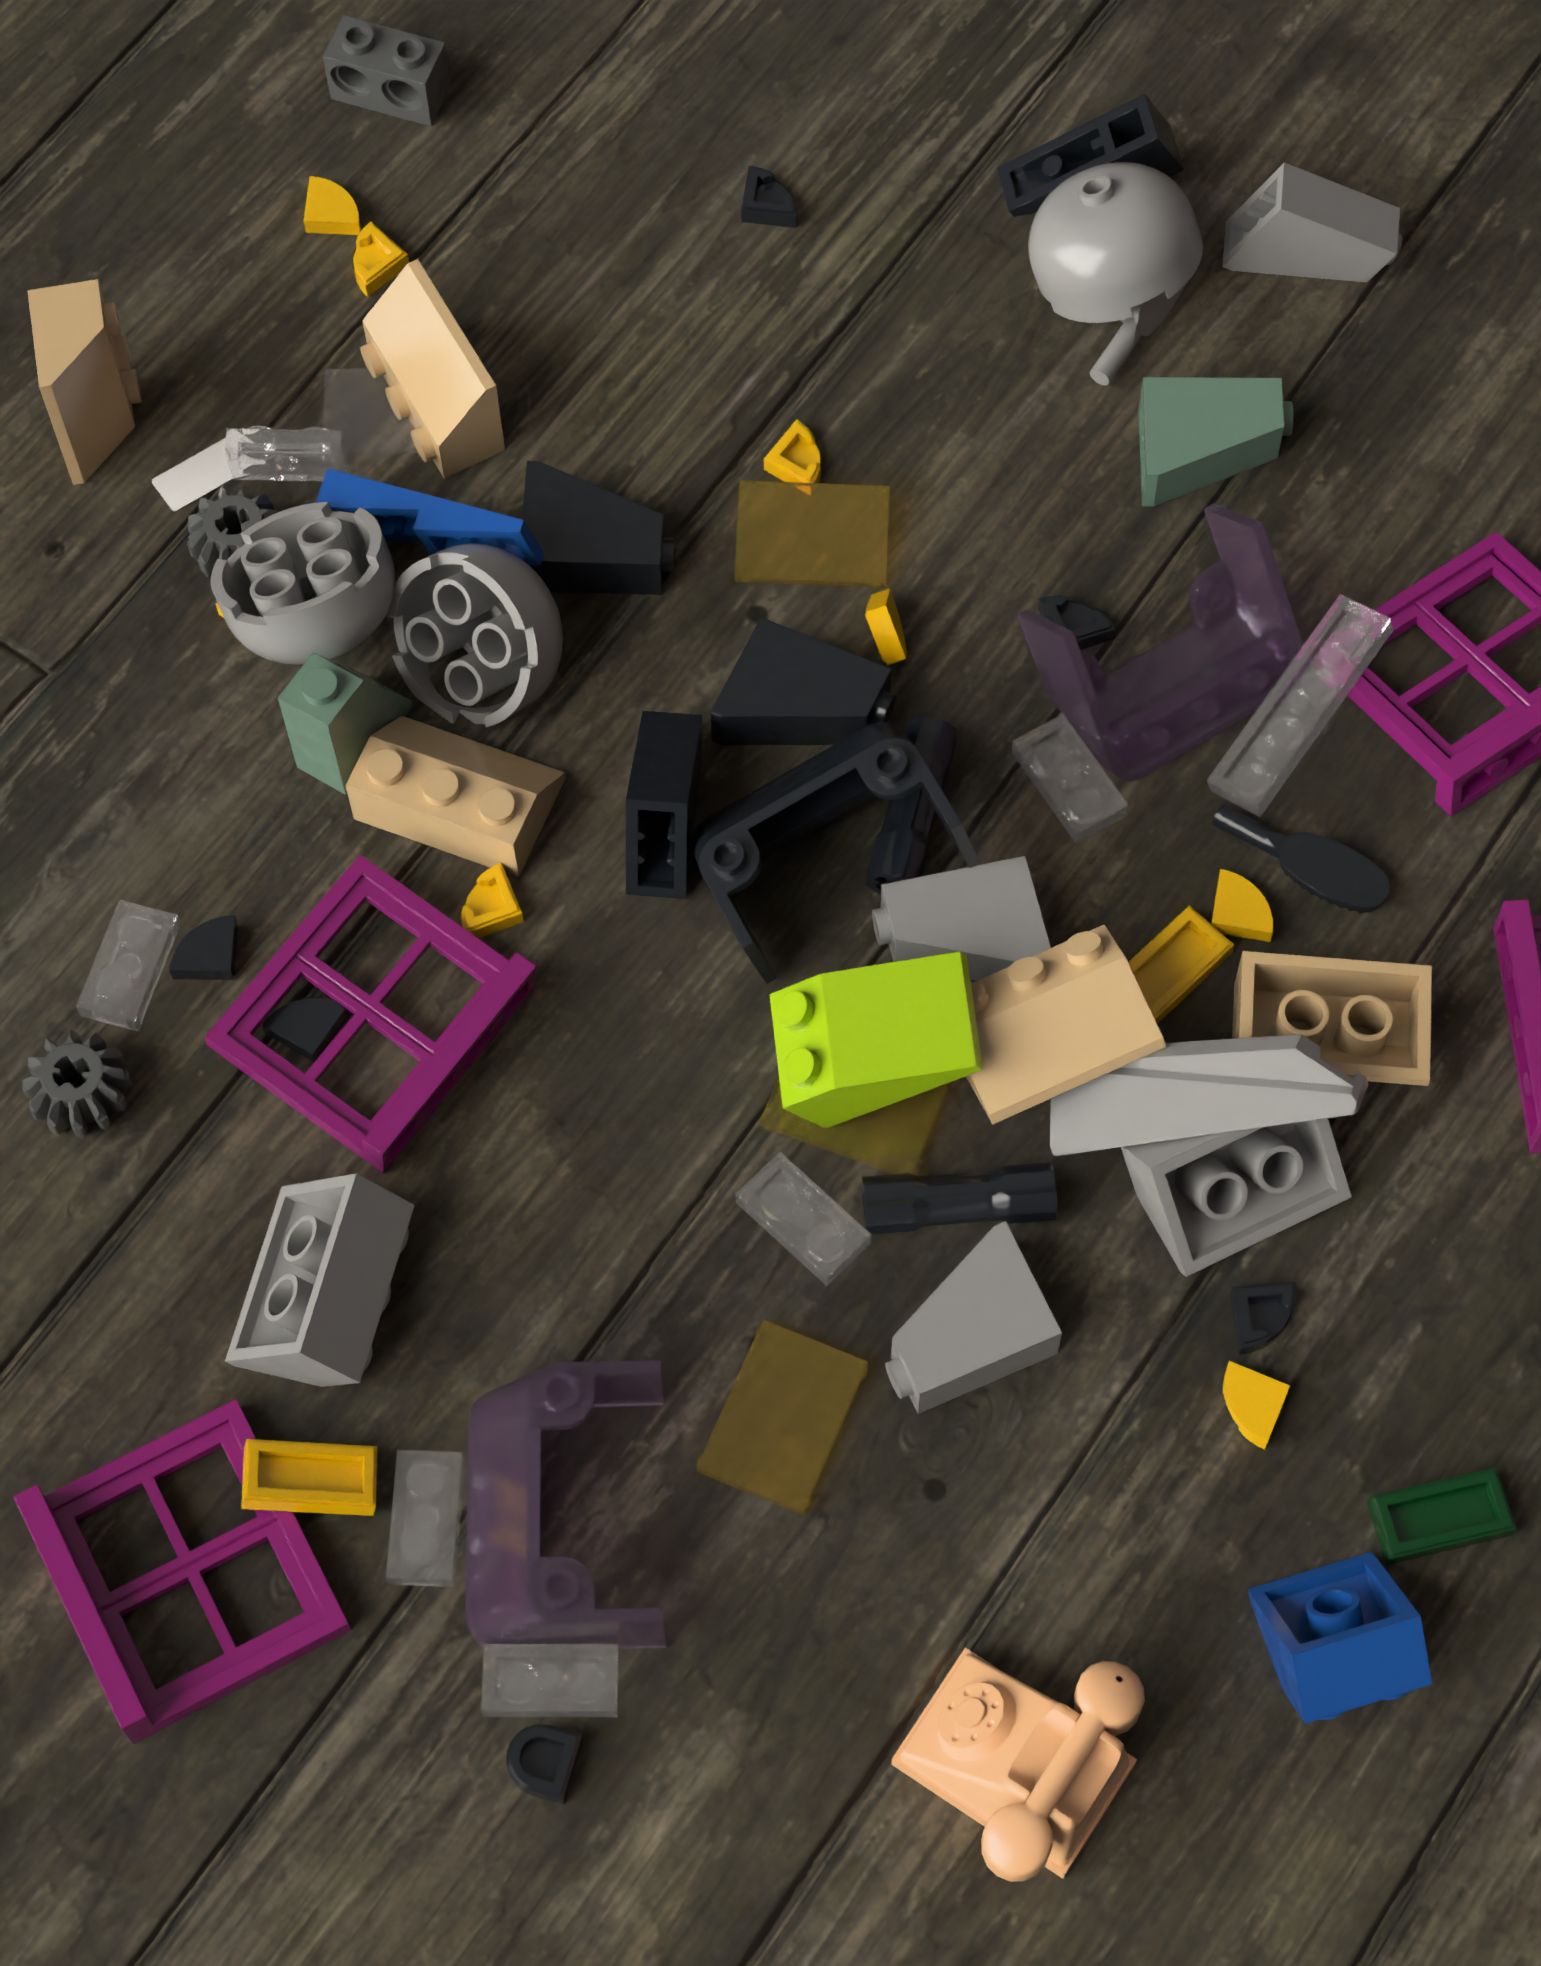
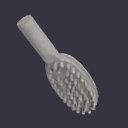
M1184 287L1170 299L1163 292L1153 299L1131 308L1133 317L1121 320L1122 326L1090 371V376L1095 382L1101 385H1108L1138 342L1140 336L1146 337L1150 335L1162 323L1180 297Z

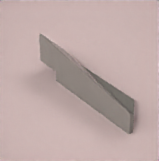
M1302 1034L1165 1043L1166 1047L1051 1098L1050 1148L1054 1156L1353 1115L1360 1108L1368 1088L1367 1077L1360 1072L1356 1075H1346L1321 1059V1047Z

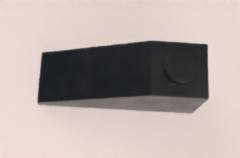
M1146 94L997 167L1008 210L1013 217L1037 213L1041 204L1057 186L1071 176L1094 166L1115 162L1138 163L1155 168L1169 177L1184 170L1171 126Z

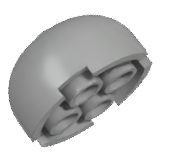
M1115 162L1083 170L1062 182L1047 196L1033 219L1029 233L1028 252L1038 288L1046 300L1051 303L1055 313L1078 322L1104 323L1133 317L1132 307L1147 302L1163 292L1170 299L1180 291L1192 278L1201 262L1203 240L1192 205L1185 192L1173 179L1165 173L1143 164Z
M328 502L292 507L255 523L241 533L245 542L244 545L238 548L228 560L217 559L211 574V589L223 617L234 636L256 655L270 661L291 665H303L313 652L328 659H333L349 652L364 642L379 627L388 613L395 585L393 559L379 523L374 516L360 507L355 513L332 511Z
M456 545L412 564L401 574L394 585L393 599L386 617L394 618V631L399 649L398 653L392 655L396 667L415 697L450 723L454 724L460 713L474 724H485V727L498 724L533 704L552 682L562 654L563 632L560 614L545 582L531 566L519 557L491 545ZM462 647L468 652L467 655L451 662L444 674L445 685L451 697L458 703L466 706L474 705L516 681L518 683L512 696L500 704L480 708L462 707L445 700L436 691L430 678L428 663L434 662Z

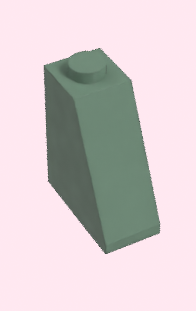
M1143 377L1138 409L1142 506L1159 505L1277 459L1282 436H1291L1293 429L1292 401H1283L1282 378Z
M314 652L278 696L297 768L344 795L347 794L345 785L369 737L398 717H406L413 708L412 700L364 673Z

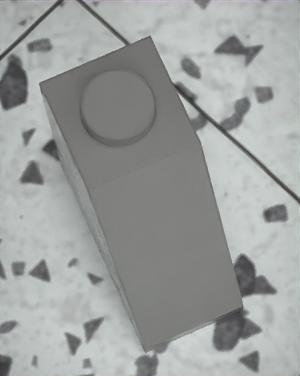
M1283 163L1226 221L1222 267L1231 271L1367 283L1385 265L1393 263L1402 246V235L1399 233L1400 208L1290 164Z
M1025 856L882 884L881 907L872 909V920L879 946L889 944L893 962L961 951L967 955L970 980L978 981L1009 967L1021 958L1032 957L1051 948Z
M1006 1221L995 1225L892 1337V1360L885 1363L888 1377L898 1397L902 1399L909 1396L918 1414L1058 1354L1062 1332Z

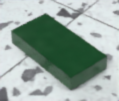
M1496 1467L1370 1496L1367 1502L1386 1565L1509 1537L1516 1531Z

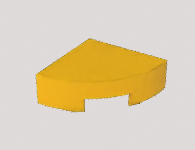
M310 176L303 220L306 233L359 235L361 232L359 213L351 195L343 187L331 180Z
M369 222L357 236L353 255V268L357 284L367 297H370L396 277L409 263L408 254L372 222Z
M796 419L764 458V470L811 498L820 481L821 457L813 433L807 426Z
M890 588L871 594L865 616L882 661L890 665L905 660L907 657L905 637Z
M502 863L496 864L483 872L467 896L461 912L462 927L478 939L524 922L522 911Z
M1220 869L1211 925L1224 935L1270 942L1273 934V917L1269 904L1263 894L1244 877L1234 872Z
M1229 1361L1223 1380V1395L1228 1410L1242 1435L1256 1446L1265 1450L1290 1385Z

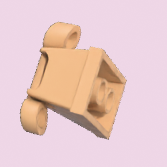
M965 1647L893 1756L891 1765L985 1827L981 1839L982 1855L987 1867L997 1877L1010 1882L1025 1881L1036 1876L1046 1867L1064 1879L1136 1764L1137 1759L1126 1752L1124 1744L1115 1736L1127 1732L1137 1723L1145 1702L1144 1687L1139 1676L1128 1666L1116 1661H1101L1090 1665L1081 1674L1074 1693L1075 1710H1073L1066 1704L1050 1698L999 1670Z

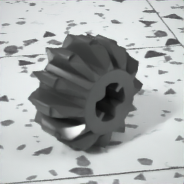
M244 485L237 495H230L221 486L218 500L211 501L200 497L198 505L200 513L188 516L187 528L190 535L188 536L187 545L191 557L198 561L201 571L207 578L211 577L217 559L228 560L238 548L243 547L245 543L241 536L243 531L279 512L274 510L273 502L266 493L253 497L252 491Z
M70 1029L66 1038V1044L59 1047L56 1042L46 1038L44 1048L48 1055L46 1057H28L27 1067L32 1076L22 1080V1090L26 1098L32 1099L28 1108L34 1119L39 1120V1122L47 1120L50 1131L57 1136H60L68 1127L72 1126L75 1135L83 1140L88 1131V1124L97 1122L100 1128L109 1130L111 1123L106 1113L108 1111L126 1112L127 1102L122 1093L131 1089L132 1086L129 1072L122 1069L125 1060L121 1051L115 1047L107 1049L104 1038L96 1032L82 1043L79 1034ZM78 1080L83 1084L78 1088H74L72 1083Z

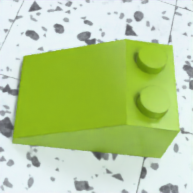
M961 951L822 973L769 994L783 1109L825 1129L983 1070L967 955Z

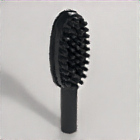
M1225 804L1219 807L1214 816L1213 826L1278 858L1286 876H1289L1302 889L1308 890L1311 895H1316L1319 899L1328 901L1329 904H1335L1339 908L1343 907L1348 909V911L1354 910L1362 914L1378 909L1388 897L1390 884L1385 872L1370 859L1344 844L1308 832H1299L1286 836Z

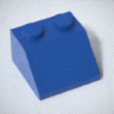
M1372 1551L1248 1589L1249 1600L1281 1688L1304 1724L1316 1720L1334 1719L1341 1716L1345 1711L1381 1700H1395L1405 1696L1410 1691L1432 1685L1421 1616Z

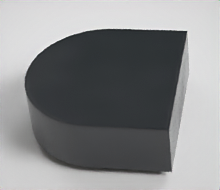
M546 1724L531 1725L521 1730L510 1742L506 1755L507 1768L514 1784L521 1791L531 1796L565 1804L584 1740L583 1735Z

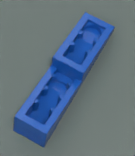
M329 468L326 470L316 503L328 502L332 511L355 513L359 507L363 508L378 521L385 541L421 542L429 555L456 545L485 544L504 549L519 557L528 565L541 566L544 556L543 550L523 519Z

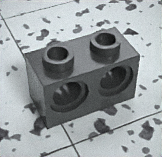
M342 16L323 54L331 99L432 127L451 87L445 42L353 17Z

